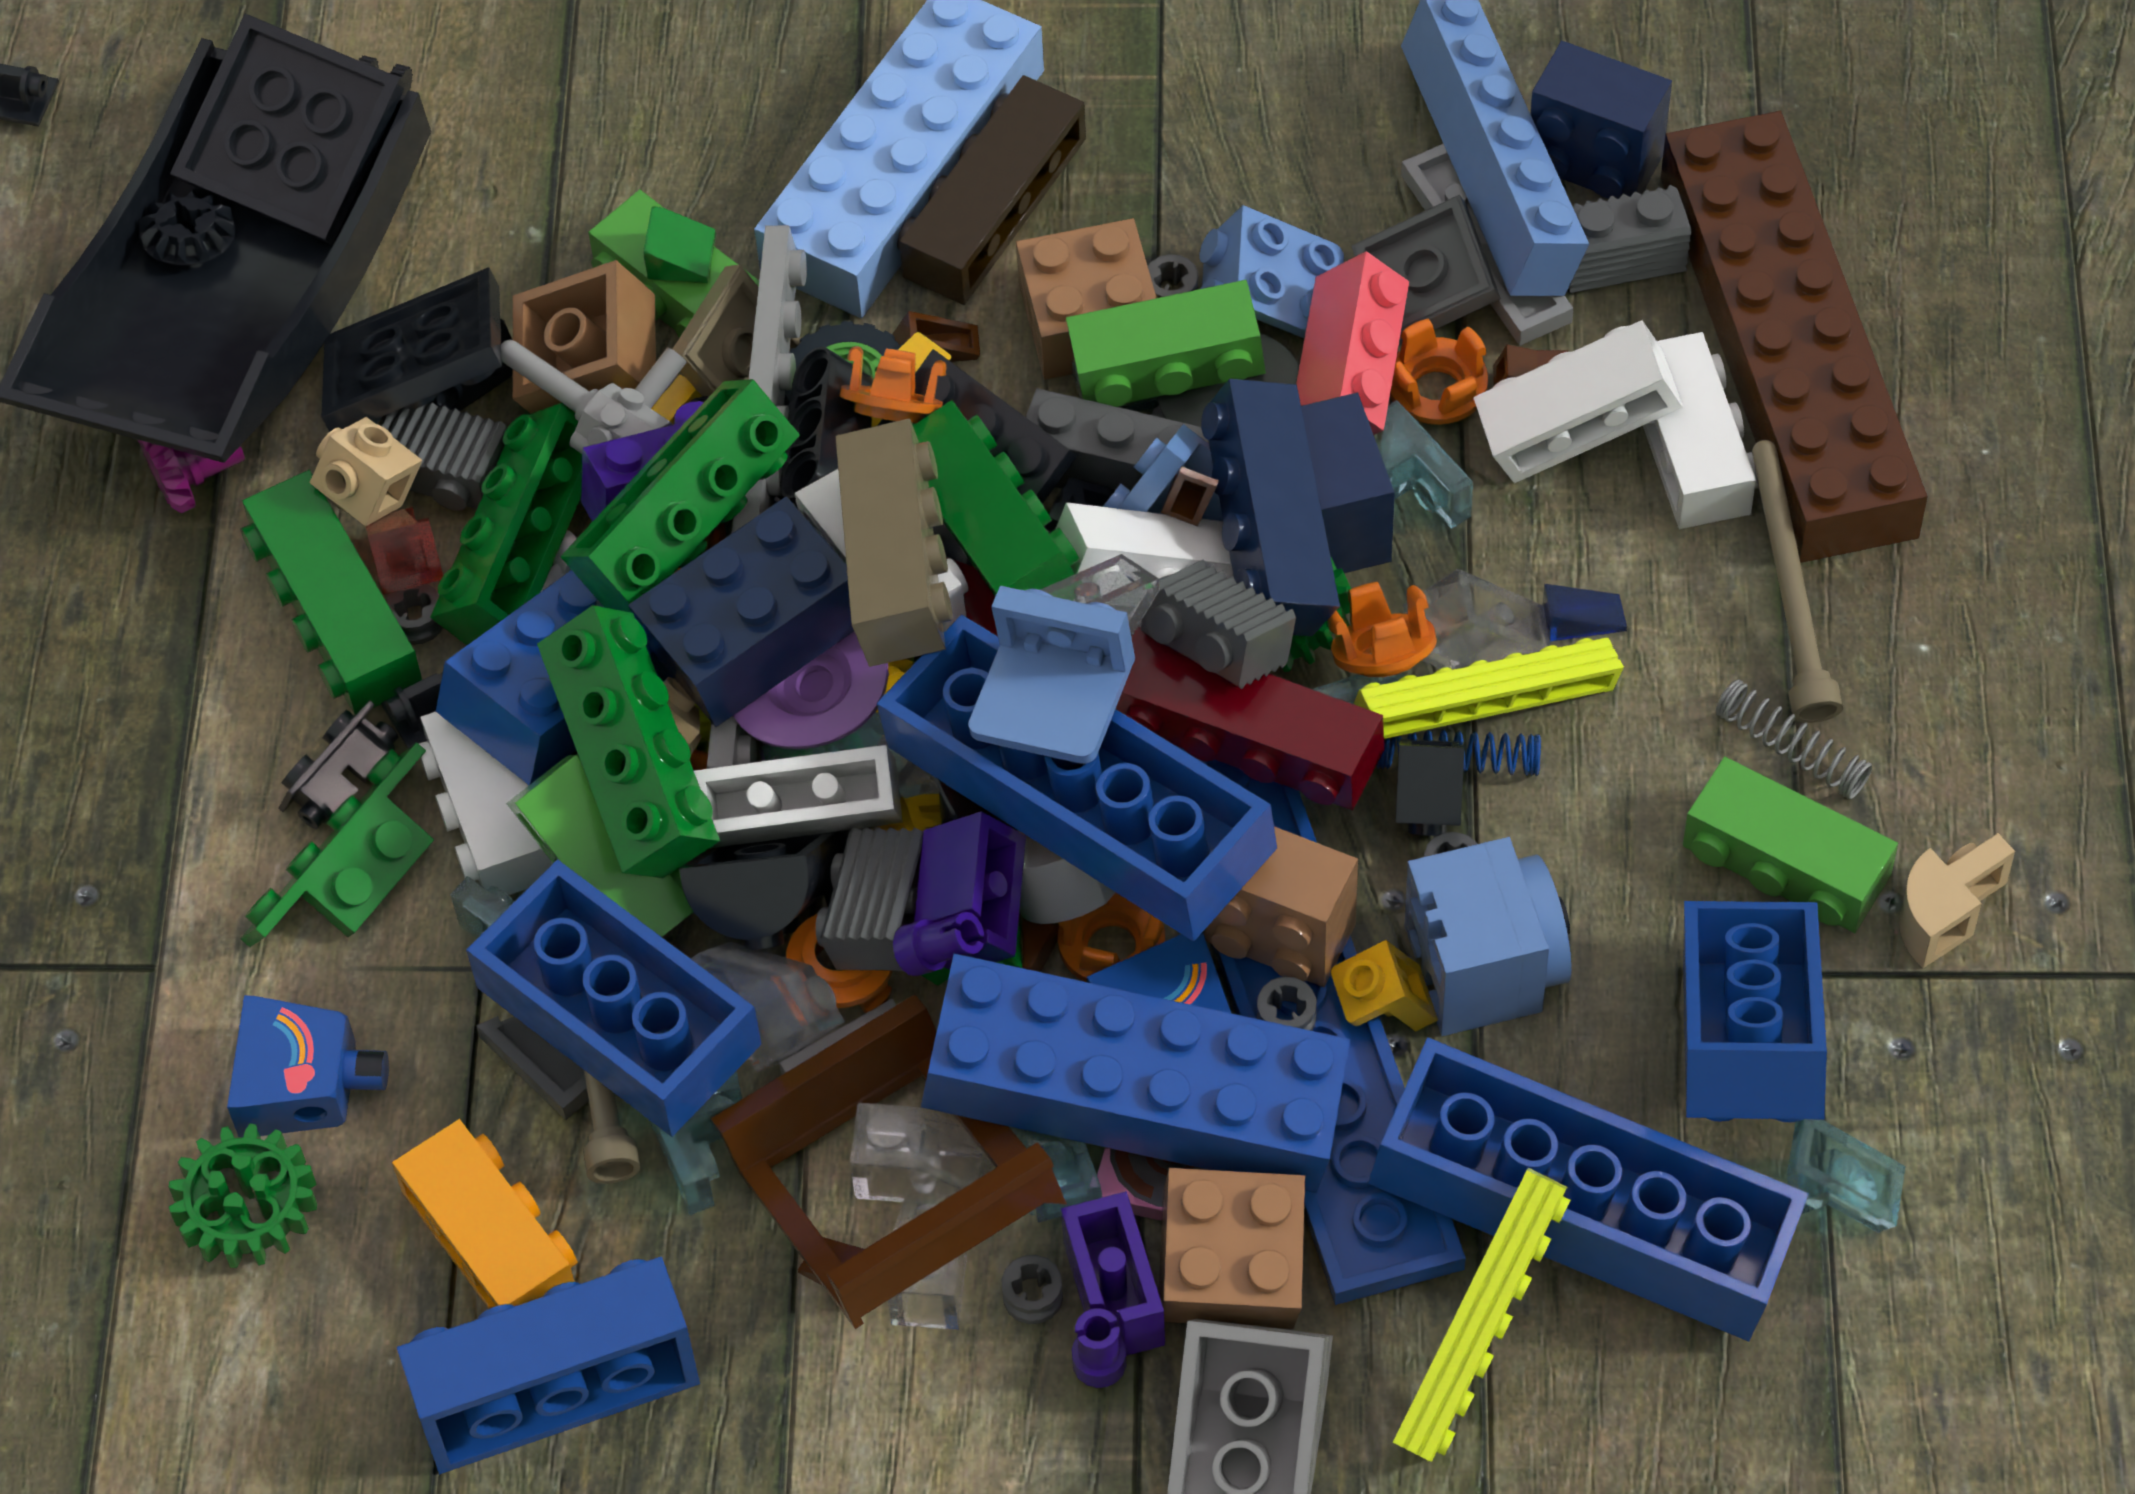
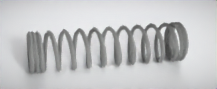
M1738 679L1725 689L1716 705L1715 711L1717 716H1720L1722 719L1725 718L1727 722L1737 719L1739 730L1750 727L1751 738L1762 736L1763 745L1766 747L1775 744V751L1778 755L1788 752V760L1791 763L1801 760L1800 765L1803 771L1814 768L1813 774L1815 779H1821L1826 776L1827 787L1830 788L1839 784V794L1847 799L1854 798L1863 788L1872 771V764L1870 762L1866 763V760L1858 762L1859 755L1854 756L1847 765L1843 775L1834 783H1830L1832 772L1845 755L1846 747L1841 748L1834 757L1830 767L1821 775H1818L1819 764L1832 747L1833 739H1829L1822 747L1817 759L1805 767L1806 756L1818 741L1821 734L1820 731H1816L1812 735L1804 751L1793 759L1792 752L1794 746L1805 733L1808 727L1807 722L1799 727L1791 743L1783 750H1779L1781 738L1793 724L1795 714L1790 715L1786 719L1778 735L1773 740L1766 742L1768 731L1779 718L1782 706L1777 707L1771 714L1766 726L1759 733L1754 734L1755 723L1768 707L1769 698L1761 702L1752 720L1746 725L1741 726L1743 713L1754 701L1757 690L1751 691L1743 702L1740 711L1732 718H1729L1743 701L1748 687L1747 684H1743V681Z

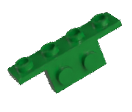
M416 742L400 755L390 749L366 775V778L373 783V786L361 800L358 801L353 795H350L326 821V824L334 831L322 845L318 847L310 841L286 867L285 870L293 878L283 890L277 894L272 888H269L246 913L245 918L252 925L240 938L245 944L252 947L264 939L300 896L346 937L353 935L435 840L387 797L426 752L421 745Z

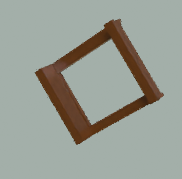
M915 994L710 1118L714 1127L721 1135L741 1177L855 1329L864 1324L861 1319L862 1316L1042 1204H1067L1052 1170L1054 1167L1052 1160L1038 1142L1026 1148L1009 1126L954 1115L996 1168L842 1263L771 1168L920 1076L926 1081L937 1031L927 1008Z

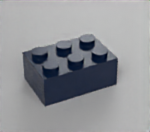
M787 496L628 605L646 633L649 648L715 727L725 722L854 632L851 622L847 564Z

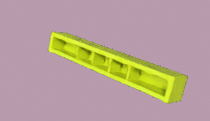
M1584 638L1573 645L1563 647L1550 645L1539 652L1530 654L1513 653L1504 659L1492 662L1479 660L1468 667L1453 670L1445 667L1430 675L1420 677L1407 675L1396 682L1382 685L1377 682L1370 683L1359 689L1353 704L1383 715L1384 739L1601 692L1613 691L1624 666L1620 659H1618V655L1615 649H1613L1609 638L1596 640Z
M1530 1168L1526 1170L1393 1440L1394 1444L1430 1462L1433 1461L1436 1453L1445 1456L1456 1434L1448 1428L1455 1414L1462 1417L1465 1416L1475 1395L1468 1391V1388L1475 1375L1483 1379L1494 1357L1493 1354L1487 1352V1349L1494 1336L1502 1340L1513 1318L1506 1311L1513 1297L1520 1301L1522 1300L1532 1280V1277L1526 1275L1525 1272L1532 1258L1539 1262L1541 1261L1551 1241V1238L1544 1235L1552 1219L1560 1223L1571 1201L1563 1196L1567 1189L1566 1186Z

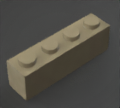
M910 418L837 435L836 448L851 622L868 666L872 667L946 650L943 622L952 621L953 613L946 585L944 582L939 583L938 574L948 572V565L941 537L939 534L934 535L933 527L943 525V518L936 490L934 487L929 488L928 483L929 480L938 479L937 464L931 443L929 441L919 443Z

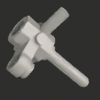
M507 340L500 345L503 363L575 411V419L578 421V424L571 436L569 445L581 454L583 447L672 425L670 421L651 409L687 363L681 355L671 348H666L635 389H621L616 384L611 383L600 390L593 389L588 391L518 342Z

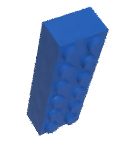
M962 614L944 632L946 650L922 655L876 703L889 749L1193 942L1277 849L1271 804L1116 709L1097 757L1087 764L975 740L970 734L968 722L1000 643L998 636Z
M954 954L921 1108L1208 1170L1305 1175V1191L1317 1193L1330 1160L1350 1039Z
M1428 1037L1381 1141L1368 1184L1494 1236L1526 1170L1530 1168L1566 1186L1567 1189L1563 1196L1571 1200L1560 1223L1552 1219L1544 1235L1551 1238V1241L1543 1257L1748 1342L1768 1303L1809 1193Z

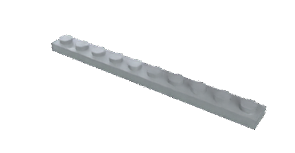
M776 225L765 226L749 380L754 379L788 420L789 407L784 406L785 390L792 389V381L796 371L795 356L793 353H789L791 338H799L801 334V307L799 301H795L796 286H805L807 262L805 251L796 250L790 226ZM782 467L770 477L759 480L745 495L748 498L747 504L733 519L732 533L773 506L774 496H783L780 489ZM734 716L717 727L711 723L707 769L757 762L756 739L750 736L738 724Z

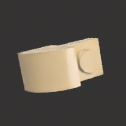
M1999 833L1979 846L1975 843L1963 846L1952 855L1946 864L1929 848L1913 865L1906 885L1899 925L1905 947L1922 968H1925L1972 937L1982 904L1980 901L2007 884L2015 850Z

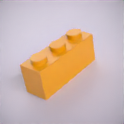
M458 1119L392 1162L401 1192L488 1309L504 1304L518 1306L543 1297L548 1290L559 1284L575 1282L571 1268L578 1264L573 1250L559 1231L554 1230L547 1235L535 1219L541 1215V1212L534 1198L520 1181L510 1186L499 1171L504 1167L503 1160L485 1134L482 1133L474 1138L463 1122Z

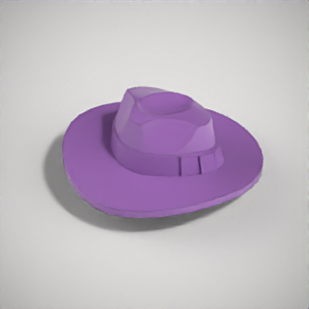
M854 631L733 716L750 736L770 746L784 749H806L833 743L858 730L878 709L876 703L884 696L887 688L888 663L869 667Z

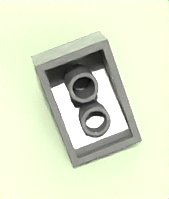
M1205 1319L1188 1320L1167 1494H1311L1326 1403L1333 1335Z

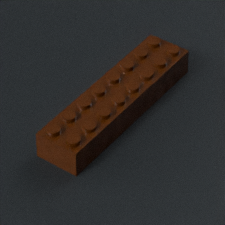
M1782 111L1665 133L1660 178L1665 190L1669 185H1672L1678 189L1691 227V242H1689L1690 249H1688L1689 258L1755 442L1769 440L1777 448L1800 563L1919 539L1928 496Z

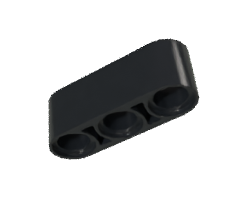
M822 346L814 348L806 354L799 363L792 381L788 421L800 436L785 451L788 458L782 466L780 489L784 497L787 496L795 504H797L795 492L838 469L836 436L871 428L872 417L854 412V402L840 397L841 386L850 385L853 364ZM862 370L861 385L872 386L873 377Z

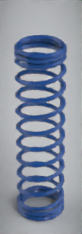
M1443 729L1438 740L1448 741L1447 733ZM1430 730L1424 732L1423 740H1433ZM1459 730L1455 734L1454 741L1464 742L1463 734ZM1475 731L1471 734L1466 760L1464 751V773L1469 769L1473 743L1475 744L1477 771L1480 774L1484 771L1490 741L1492 770L1495 775L1500 770L1504 744H1506L1508 772L1510 775L1514 774L1520 742L1524 774L1526 776L1529 774L1531 776L1535 775L1536 777L1539 775L1541 736L1539 734L1534 736L1530 734L1528 736L1527 751L1525 737L1522 733L1519 734L1516 739L1512 759L1510 739L1505 732L1500 740L1497 761L1493 734L1489 732L1486 735L1482 758L1480 757L1478 734ZM1416 732L1408 734L1407 739H1417ZM1401 736L1392 737L1391 745L1390 738L1384 739V752L1376 765L1377 769L1381 767L1388 770L1391 767L1396 739L1399 758Z

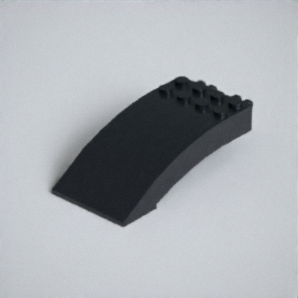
M201 38L152 142L108 218L52 294H43L0 383V402L225 463L284 400L315 358L360 284L392 221L431 134L420 95L417 92L410 91L413 81L411 67L396 64L393 66L392 71H390V74L400 77L407 85L332 245L217 197L221 206L231 207L236 231L231 245L222 254L209 261L194 265H173L151 257L143 249L139 239L138 219L147 215L149 203L165 204L168 193L173 194L177 198L186 197L192 190L196 192L200 199L212 195L179 181L170 174L227 50L216 48L212 40ZM365 55L359 58V61L379 68L377 58ZM188 221L177 223L182 224L185 229H189L192 234H195V226H191Z

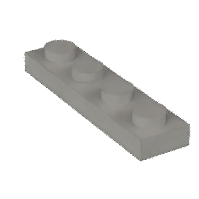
M1444 143L1402 161L1401 177L1425 211L1457 195H1460L1467 204L1501 297L1500 300L1491 303V306L1519 346L1572 323L1573 307L1565 296H1510Z

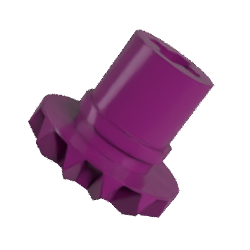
M138 440L160 491L164 494L171 508L179 513H184L196 507L190 489L191 485L198 486L203 484L204 479L245 461L241 446L225 463Z

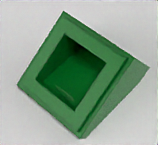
M652 206L644 245L647 278L708 283L716 238L715 229L668 209Z

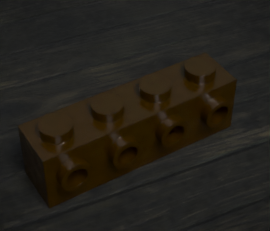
M1022 75L1009 94H1001L992 108L990 120L978 135L972 134L967 139L962 148L959 161L949 175H942L937 179L932 187L926 206L917 218L910 217L903 225L897 240V248L901 254L903 277L965 305L1086 140L1084 102L1025 75Z

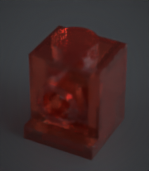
M413 507L393 511L366 526L383 595L442 579L443 572L429 518L416 521Z

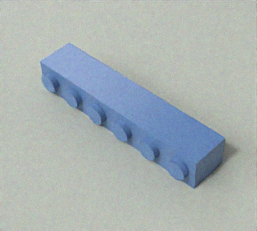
M1420 0L1401 48L1510 296H1565L1589 246V242L1479 0Z

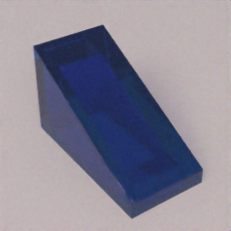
M1544 584L1542 611L1549 642L1627 631L1620 594Z

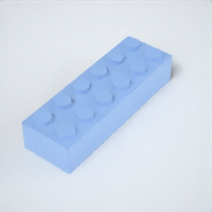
M927 0L754 228L760 269L765 226L789 225L796 250L805 251L807 262L805 286H796V289L862 319L902 265L900 250L897 248V240L905 222L910 217L917 218L926 206L935 182L942 175L948 176L958 163L965 142L972 134L978 135L990 120L992 108L999 96L1003 93L1009 94L1022 75L1037 81L1044 72L1042 26L982 0Z

